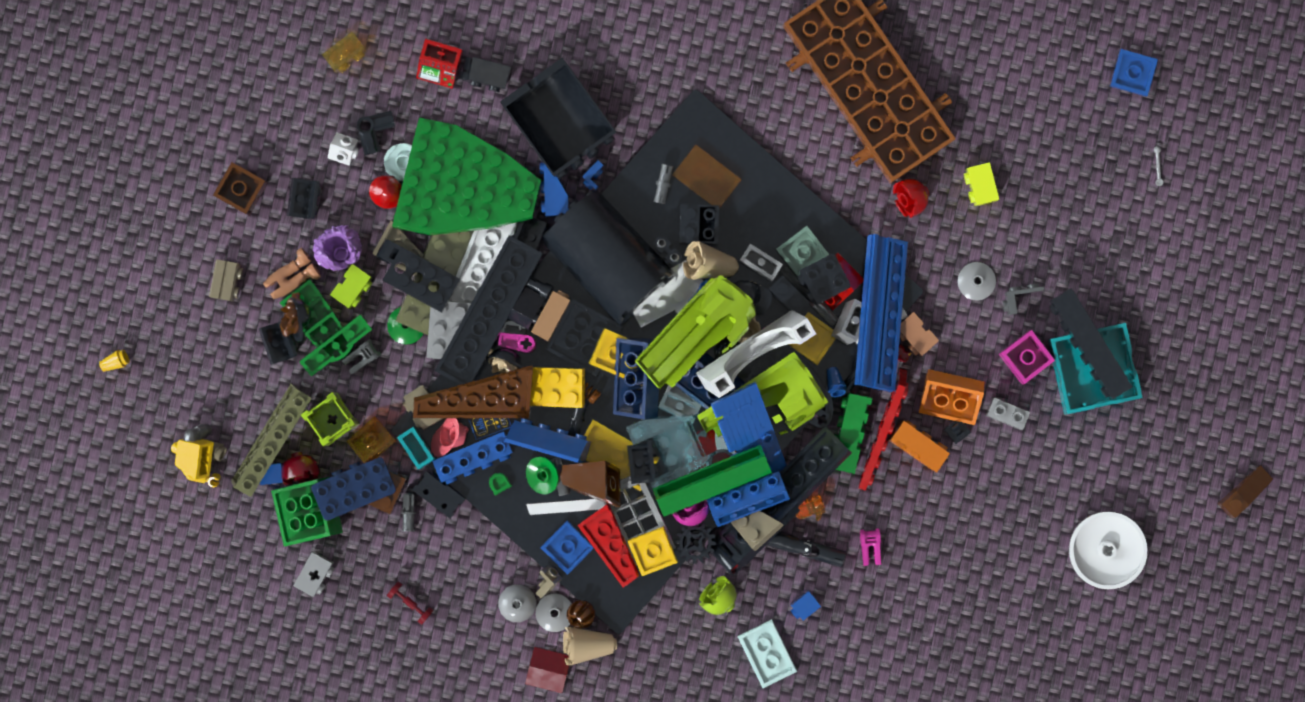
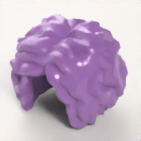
M348 225L332 226V229H326L325 233L314 239V258L318 265L323 266L325 269L333 271L343 270L347 268L348 264H356L362 251L360 238L357 231L349 229Z

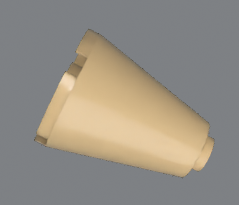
M691 242L684 256H687V261L683 262V271L685 276L692 280L717 278L719 275L731 277L739 268L736 258L702 242Z
M565 627L567 632L563 634V651L568 654V658H565L566 665H574L610 655L617 649V640L613 638L612 634Z

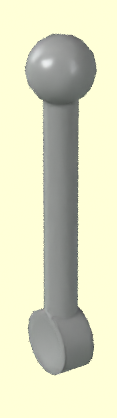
M1156 146L1154 148L1157 167V180L1155 184L1162 186L1163 180L1161 179L1160 170L1161 148Z

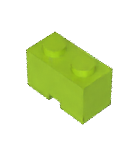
M351 264L344 274L346 280L343 284L338 283L330 296L349 309L357 307L362 299L360 295L363 291L367 292L373 284L371 276L354 264Z

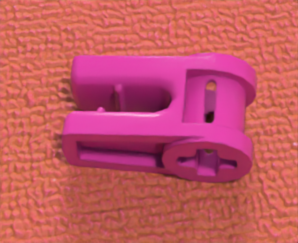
M501 333L499 336L498 344L504 348L524 353L533 352L536 348L535 339L529 335ZM529 339V342L532 343V345L528 346V348L525 349V346L522 345V342H526V340Z
M875 528L874 531H864V529H861L860 543L863 566L869 565V546L871 545L874 550V562L876 565H881L880 529Z

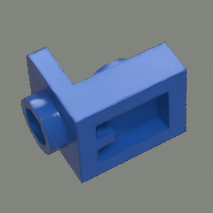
M599 160L582 176L584 179L582 183L590 191L592 189L597 191L599 188L591 179L593 177L597 179L604 172L602 170L604 165Z

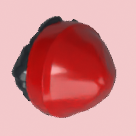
M383 175L371 180L369 195L373 204L376 207L383 208L385 211L397 207L402 183L392 175Z

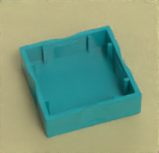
M1126 323L1097 329L1132 385L1131 389L1112 400L1109 397L1105 398L1100 390L1101 384L1099 381L1095 382L1090 374L1091 368L1088 364L1085 365L1080 358L1081 352L1071 344L1069 339L1072 337L1070 335L1048 340L1050 354L1055 360L1053 367L1064 415L1143 398L1138 374L1132 361V347Z

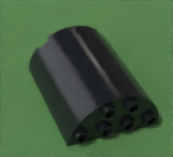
M563 58L500 101L551 174L559 179L564 177L571 168L575 171L581 167L587 157L589 159L595 157L599 153V148L604 144L607 146L615 140L614 135L617 132Z

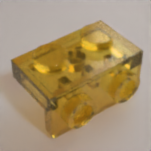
M351 32L322 55L337 74L338 72L343 73L350 67L349 64L354 60L356 62L361 60L367 50L355 34Z

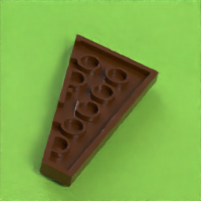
M532 365L415 397L413 402V418H529L533 367Z

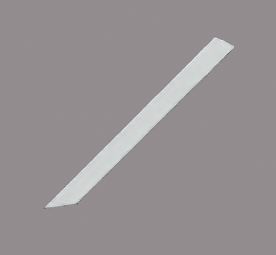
M597 499L526 504L530 515L599 510L605 506L604 502Z

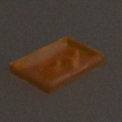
M697 145L694 146L672 175L710 205H719V208L741 181L738 176Z

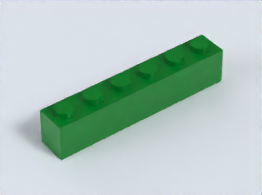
M758 445L652 489L663 516H667L738 486L745 485L772 472L761 445Z

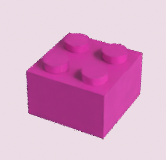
M1032 330L1026 332L999 353V356L1021 384L1027 383L1055 361Z

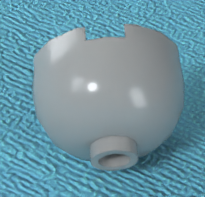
M514 584L507 587L498 599V608L501 615L511 622L521 623L528 620L536 609L534 592L522 584Z

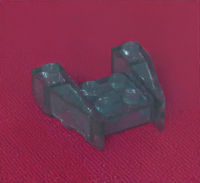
M699 413L654 417L641 420L626 427L633 445L653 437L668 471L655 477L654 482H650L652 488L699 470L716 455V452L705 455L690 421L696 418Z

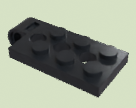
M385 239L376 255L380 260L391 265L383 278V282L440 313L445 309L461 281L460 278L388 239ZM398 264H404L406 270L404 273L399 274L395 271V267ZM415 273H421L423 279L421 282L415 283L412 281V276ZM432 282H437L440 288L436 292H431L429 285Z

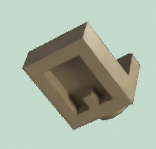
M550 565L539 572L544 578L539 584L541 588L536 592L540 598L550 593L563 579L558 571Z

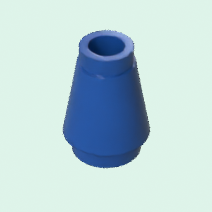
M831 367L827 369L828 393L832 397L844 395L847 387L838 368Z

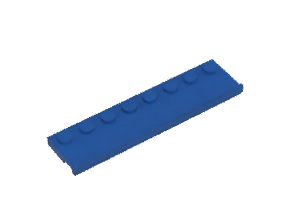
M878 234L868 235L855 385L888 392L895 391L908 242L890 237L885 238Z

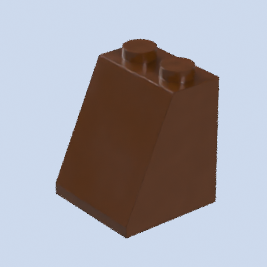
M607 461L562 465L560 478L563 485L583 495L615 507H621L619 468Z

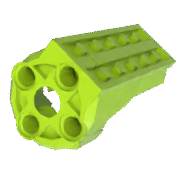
M719 275L717 278H710L638 356L635 362L657 388H661L665 383L673 388L709 348L727 336L731 343L722 350L723 354L729 350V347H733L749 330L748 324L756 315L753 300L725 277Z
M795 352L737 389L739 390L756 382L765 407L778 404L787 418L785 423L791 431L813 418L815 413L828 403L815 379ZM712 407L697 415L706 433L713 429L718 437L722 435L717 421L722 419L723 416L716 418ZM780 414L772 417L775 423L783 420ZM787 430L779 432L780 435L788 433Z

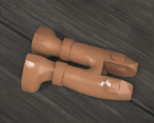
M302 247L297 250V259L295 261L292 260L289 264L276 270L263 283L265 288L274 285L276 282L280 285V288L270 294L273 299L287 295L306 282L308 278L318 280L321 277L319 270L312 263L304 271H300L294 277L287 279L294 272L300 270L301 267L312 262Z

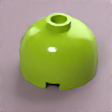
M725 576L716 578L718 582L713 586L712 583L708 584L699 597L701 601L699 605L714 615L730 612L735 607L736 589Z

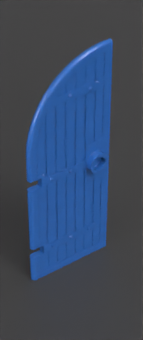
M756 382L711 403L715 417L723 416L717 422L728 451L733 452L736 450V453L731 456L761 445L772 473L781 472L787 466Z

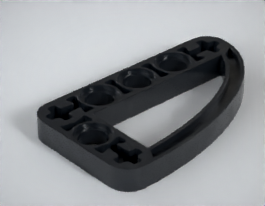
M788 344L780 346L781 350L774 352L773 355L777 356L775 360L765 353L761 355L749 373L747 382L752 380L750 379L751 376L755 377L767 370L760 365V361L763 358H769L771 361L770 367L776 364L783 351L788 355L795 352L809 370L828 401L825 404V411L820 409L815 413L818 416L824 414L827 422L819 425V420L813 417L812 421L808 420V422L818 428L827 427L833 416V402L830 393H828L826 383L811 363Z

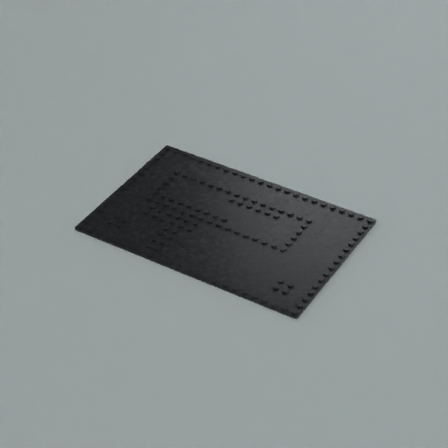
M698 90L692 91L601 193L659 256L660 253L655 249L654 242L660 236L666 237L671 244L676 246V249L681 254V263L687 260V256H684L689 245L679 244L681 204L719 205L718 244L706 245L736 258L739 264L738 271L731 277H725L732 283L739 280H747L769 289L781 277L779 273L784 267H788L792 271L776 249L806 226L812 231L829 255L839 253L864 279L867 240ZM661 164L673 166L670 178L671 187H668L665 204L653 202ZM750 244L783 264L772 282L739 262ZM551 251L536 266L531 277L533 276L539 281L547 282L553 286L546 300L550 298L553 291L557 293L560 290L569 295L568 299L570 301L574 299L614 321ZM663 259L670 268L675 267L671 266L665 259ZM905 274L902 307L907 312L922 295L923 289ZM863 282L834 310L825 302L823 303L839 319L845 302L853 299L862 302ZM772 295L768 310L765 313L756 314L755 318L763 329L789 311ZM810 304L799 313L805 316L809 312L833 330L836 324L831 326ZM674 310L642 328L633 315L623 324L619 335L626 338L654 340L674 319L677 313ZM531 324L530 328L526 329L525 335L535 339V350L530 353L513 350L519 355L521 365L524 367L532 365V367L579 368L545 350L549 342L531 332L534 324ZM499 336L491 349L504 348L498 344ZM527 339L526 342H522V345L527 349L532 343ZM836 339L818 365L809 359L807 360L817 370L828 387L827 369L837 367L843 380L856 369L858 344L854 342L846 345ZM716 344L706 351V353H708L714 359V348ZM777 347L772 349L770 353L766 352L765 354L775 360L777 356L773 354L776 350L780 351L781 348ZM783 351L776 363L787 357L788 354ZM488 356L474 381L499 374V372L492 373V365L488 362ZM758 358L750 362L751 370L757 362ZM763 358L760 361V365L762 368L768 369L771 366V361L769 358ZM600 369L595 377L585 371V384L589 382L585 392L593 386L589 395L595 389L601 395L594 404L588 401L589 398L585 399L588 405L580 435L584 436L592 420H595L637 445L647 444V440H651L652 446L656 447V456L659 457L657 462L658 475H655V481L647 483V486L675 543L676 540H680L677 533L682 534L681 528L688 529V526L680 524L673 514L663 516L652 488L685 475L683 457L686 446L690 439L703 429L698 417L696 416L694 423L691 424L659 408L658 417L645 420L614 415L615 374ZM440 374L427 391L433 393L460 384ZM666 383L659 388L658 406L668 387ZM778 404L765 407L781 451H783L805 427L808 421L791 431L785 423L787 418ZM701 405L697 415H699L707 409ZM530 406L529 418L523 419L532 421V425L539 427V423L551 426V431L557 432V429L569 431L572 420L570 417L573 416L574 408ZM407 411L391 429V432L398 437L410 428L416 427L431 450L432 437L447 418H443L426 430H423L422 427L418 429L415 425L412 411ZM780 414L783 420L775 423L772 417ZM456 418L459 423L467 426L469 431L466 434L464 444L458 448H452L444 456L501 432L476 440L468 418ZM509 418L512 425L514 421H521V418ZM510 428L504 430L505 433H506V436H507V434H508ZM787 430L788 433H785L783 435L779 434V432ZM510 444L513 453L510 454L511 458L502 462L499 459L492 461V466L483 470L480 466L474 469L475 473L464 477V474L456 476L457 481L449 483L541 567L545 568L550 565L555 568L563 578L559 583L578 600H585L591 604L595 610V615L617 634L623 632L686 561V557H680L682 551L677 552L675 548L673 550L678 563L645 576L641 575L638 566H636L640 576L625 587H622L596 550L593 549L567 575L541 547L567 520L586 538L578 525L598 510L529 514L526 504L594 499L570 488V494L559 496L557 488L549 494H540L530 487L526 478V467L530 460L539 456L551 460L556 458L553 455ZM561 458L563 465L574 463V461ZM433 462L429 463L428 466L436 472ZM495 473H503L507 476L512 486L494 495L489 485L490 477ZM634 487L626 489L631 501L644 495L642 490L639 491ZM620 492L621 505H623L627 501L623 492ZM646 499L633 505L638 516L651 510ZM630 507L616 512L621 523L634 518ZM710 507L707 517L700 523V527L703 523L707 525L706 530L709 528L713 530L717 526ZM653 514L640 520L645 531L658 526ZM637 522L624 527L628 538L642 533ZM693 531L692 534H699L702 531ZM685 538L684 547L687 545V538ZM695 539L693 541L695 544L694 546L698 547V541Z

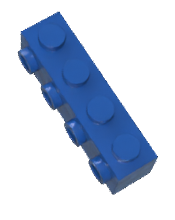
M505 431L432 461L440 481H446V484L457 481L456 476L464 474V477L475 473L474 469L480 466L483 470L492 466V461L499 459L502 462L511 458L510 454L513 453L510 443L504 442L506 438Z
M778 471L707 499L717 527L789 500L790 497Z

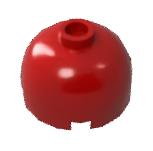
M905 179L895 183L893 195L897 193L898 200H895L899 211L905 217L910 216L909 218L922 213L928 205V188L916 179Z

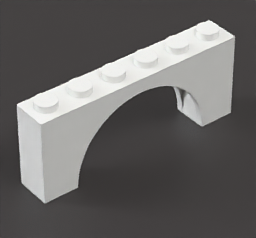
M791 310L696 374L705 389L720 398L735 388L733 384L735 377L754 359L783 345L802 344L816 335L805 316Z

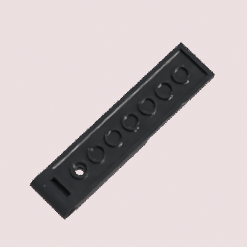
M825 426L780 472L790 499L761 510V512L781 522L784 526L759 549L754 551L730 522L716 536L717 538L713 540L718 545L713 546L712 549L716 552L711 554L730 575L738 573L742 566L745 567L800 511L798 507L852 452Z

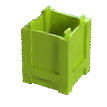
M335 392L326 396L327 399L313 409L301 414L303 419L309 422L320 438L319 441L322 446H330L341 436L359 425V422L344 404L340 395ZM330 414L338 417L335 425L328 423V416Z

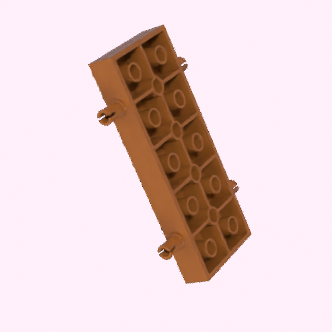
M817 0L783 24V28L799 50L798 55L785 63L787 67L791 66V72H794L805 63L809 64L864 145V149L850 157L852 162L860 158L854 165L858 167L869 158L873 159L891 184L955 140V137L938 113L949 104H952V101L949 98L942 102L949 97L944 93V95L931 102L874 20V16L887 9L886 4H883V0H878L869 7H865L861 0Z

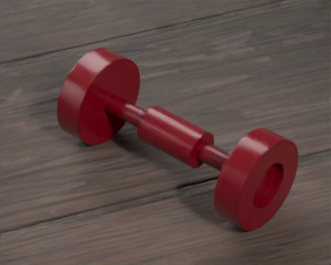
M398 581L386 596L390 599L395 594L401 597L408 607L412 610L415 609L422 615L417 621L422 625L434 610L429 607L423 612L417 607L418 604L399 592L403 584Z

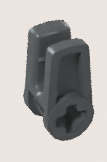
M371 339L364 342L357 350L342 360L343 364L348 365L360 355L363 356V359L349 370L351 375H354L382 355L380 351L377 352Z

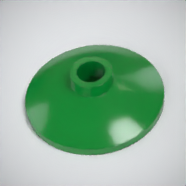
M401 307L397 308L391 313L387 322L390 336L400 344H413L423 336V333L410 327L404 329L402 324L396 322L395 320Z
M542 456L530 460L526 467V478L530 487L540 494L553 492L559 483V473L555 464L550 459Z

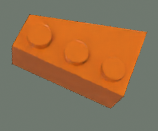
M900 421L888 440L937 473L950 454L946 451L948 447L940 442L937 444L933 442L929 434L916 430V426L910 421Z

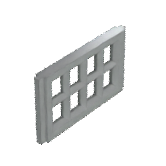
M628 476L620 480V492H623L627 503L621 505V507L614 508L613 505H610L635 566H637L628 540L631 538H628L624 527L637 522L642 532L634 536L637 537L664 526L672 548L675 549L676 546L647 483L631 484V478ZM639 484L644 495L631 501L626 489ZM646 499L651 510L638 516L633 505ZM630 507L634 518L621 523L616 512ZM653 514L658 526L645 531L640 520Z

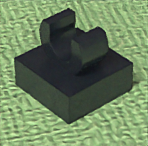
M953 421L944 428L954 444H957L971 433L963 422Z

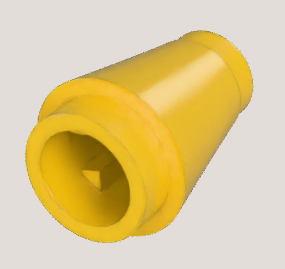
M116 350L102 361H99L103 372L124 368L130 363L125 350Z

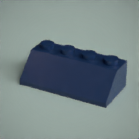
M616 338L614 415L644 420L658 417L659 388L655 386L635 362L653 339ZM626 364H627L629 367H637V368H635V369H630V368H628V367L626 366ZM619 372L625 374L624 378L619 377Z
M705 352L676 383V386L704 408L708 409L711 407L712 402L731 394L743 386L745 382L736 376L733 382L735 388L720 398L706 390L696 373L715 361V359Z

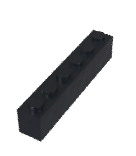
M1072 288L1050 300V310L1055 316H1059L1061 328L1064 332L1068 331L1072 337L1069 339L1075 349L1078 348L1080 350L1082 362L1085 365L1088 364L1091 368L1090 374L1095 382L1099 381L1101 384L1100 390L1104 397H1109L1112 400L1131 389V383Z

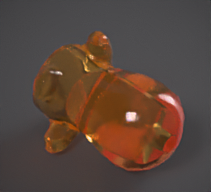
M813 496L812 500L807 498L798 507L800 511L795 516L798 519H805L815 514L816 520L819 521L822 514L825 513L821 496Z

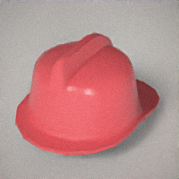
M447 418L432 437L431 452L433 455L442 457L452 448L462 446L469 428L459 423L456 418Z

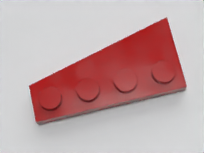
M606 504L578 525L622 587H625L640 576L610 504Z

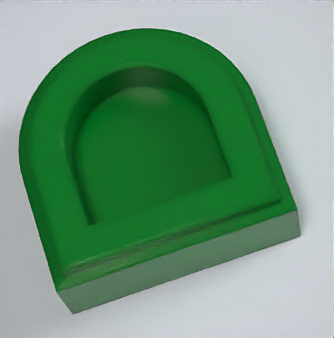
M495 473L490 477L489 485L494 495L512 486L507 476L503 473Z

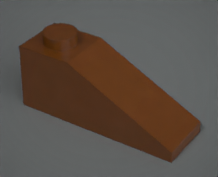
M1259 465L1217 504L1230 518H1236L1272 482L1273 478Z

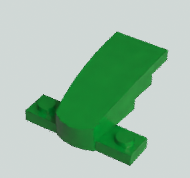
M311 279L280 302L282 307H284L293 293H300V298L308 304L311 310L310 323L303 328V332L317 348L299 361L311 377L328 363L347 357L352 351L354 343L372 330L361 314L343 326Z

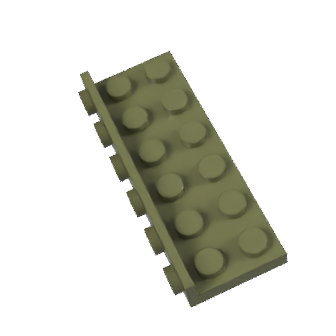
M292 383L231 480L235 489L249 497L255 492L311 400L310 396L301 392Z

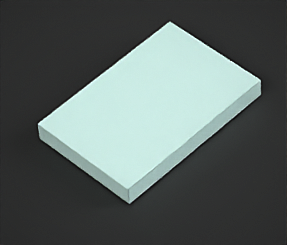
M772 619L738 635V639L762 688L797 672Z

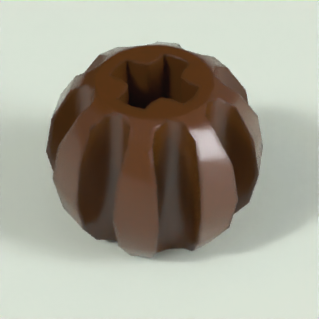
M577 600L570 604L566 616L570 625L575 628L585 629L594 621L595 610L587 601Z

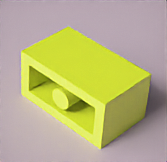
M990 162L969 167L965 170L966 173L963 174L966 185L969 184L971 192H968L971 203H974L975 207L999 200Z

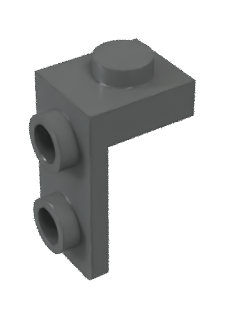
M1039 284L1027 285L1028 289L1020 290V286L1008 288L1009 292L1004 293L1005 300L1002 301L1004 312H1007V316L1017 314L1015 295L1044 291L1045 288L1039 287Z

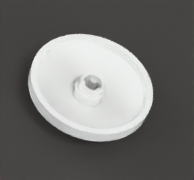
M1100 512L1087 517L1075 528L1069 543V557L1075 572L1085 582L1101 589H1116L1131 583L1141 573L1147 559V543L1139 526L1130 518L1115 512Z

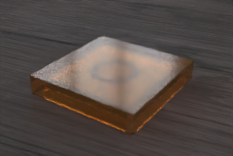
M373 416L346 442L365 464L377 459L396 440L380 420Z

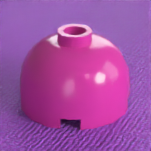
M707 500L701 501L673 513V516L680 524L686 526L698 525L705 520L709 513Z

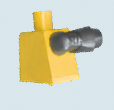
M199 424L194 429H187L184 439L174 442L171 446V451L176 454L175 465L182 470L188 480L200 483L208 482L210 487L215 488L219 485V482H215L213 479L220 480L221 476L218 473H214L209 477L214 442L203 439L212 434V428L208 424Z

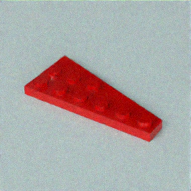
M901 368L898 372V384L895 386V391L891 393V400L887 403L877 431V441L873 442L870 451L871 456L866 461L858 488L865 491L867 486H871L875 475L872 473L874 468L878 469L882 458L879 455L887 447L888 441L886 437L888 434H892L895 426L894 417L899 416L902 408L901 399L905 400L908 393L909 383H906L907 371Z

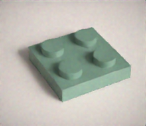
M808 226L804 227L776 249L796 276L800 275L799 270L829 255Z

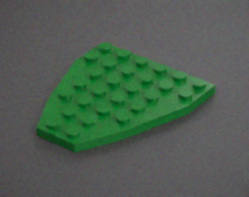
M419 118L392 226L393 228L426 235H438L492 229L533 219L541 180L508 154L459 126Z

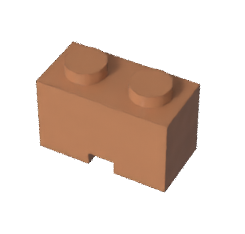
M912 312L901 322L900 339L902 341L906 340L910 344L908 348L915 356L917 354L923 356L939 340L929 329L925 331L922 328L924 323Z

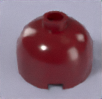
M302 452L292 453L291 458H288L283 463L281 469L282 482L285 485H293V481L300 484L316 480L318 476H321L317 461L309 455H303Z

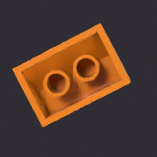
M928 369L919 413L975 425L984 395V381Z

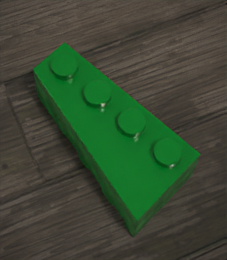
M851 393L847 394V397H843L841 408L844 411L843 415L838 417L837 427H840L839 434H835V436L852 454L836 470L855 474L861 449L860 444L864 437V425H866L869 415L868 405H871L872 398Z

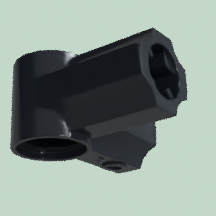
M391 111L361 117L357 121V129L364 156L381 152L376 132L395 127ZM364 120L371 123V127L367 131H363L360 128V123Z

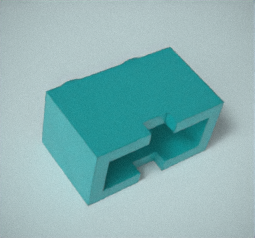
M416 427L410 428L397 437L418 470L436 459Z

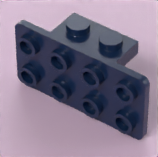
M379 457L362 465L359 461L349 465L350 470L343 472L342 469L331 473L332 477L312 485V492L324 520L333 519L395 493L396 488L383 458Z

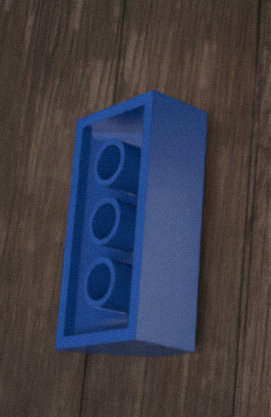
M521 418L520 422L514 421L504 441L577 463H586L591 442L586 440L587 436L576 434L575 437L569 436V431L557 429V432L551 431V426L539 423V427L532 425V421Z

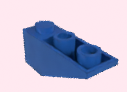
M540 163V175L544 174V182H541V194H545V201H541L542 213H545L546 217H557L561 213L565 214L569 210L568 195L559 179L551 174L544 163Z

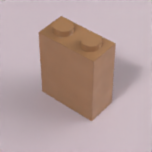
M560 290L557 293L552 292L531 331L533 334L548 342L551 340L571 302L568 299L569 295Z

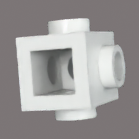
M336 133L330 144L328 158L350 165L352 159H356L359 153V148H357L358 140Z

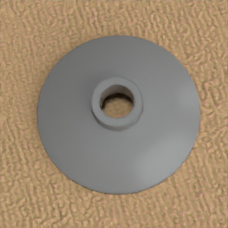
M973 262L963 267L957 280L958 288L966 298L982 300L990 296L994 291L996 277L988 265ZM976 277L981 279V283L978 285L974 283Z
M549 594L543 597L536 607V619L539 625L550 632H559L568 627L570 623L566 614L570 604H572L570 600L561 594ZM557 610L558 616L553 617L551 611Z

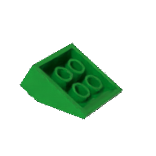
M330 477L271 491L284 547L343 533L339 516L330 520L323 519L311 489L313 484Z

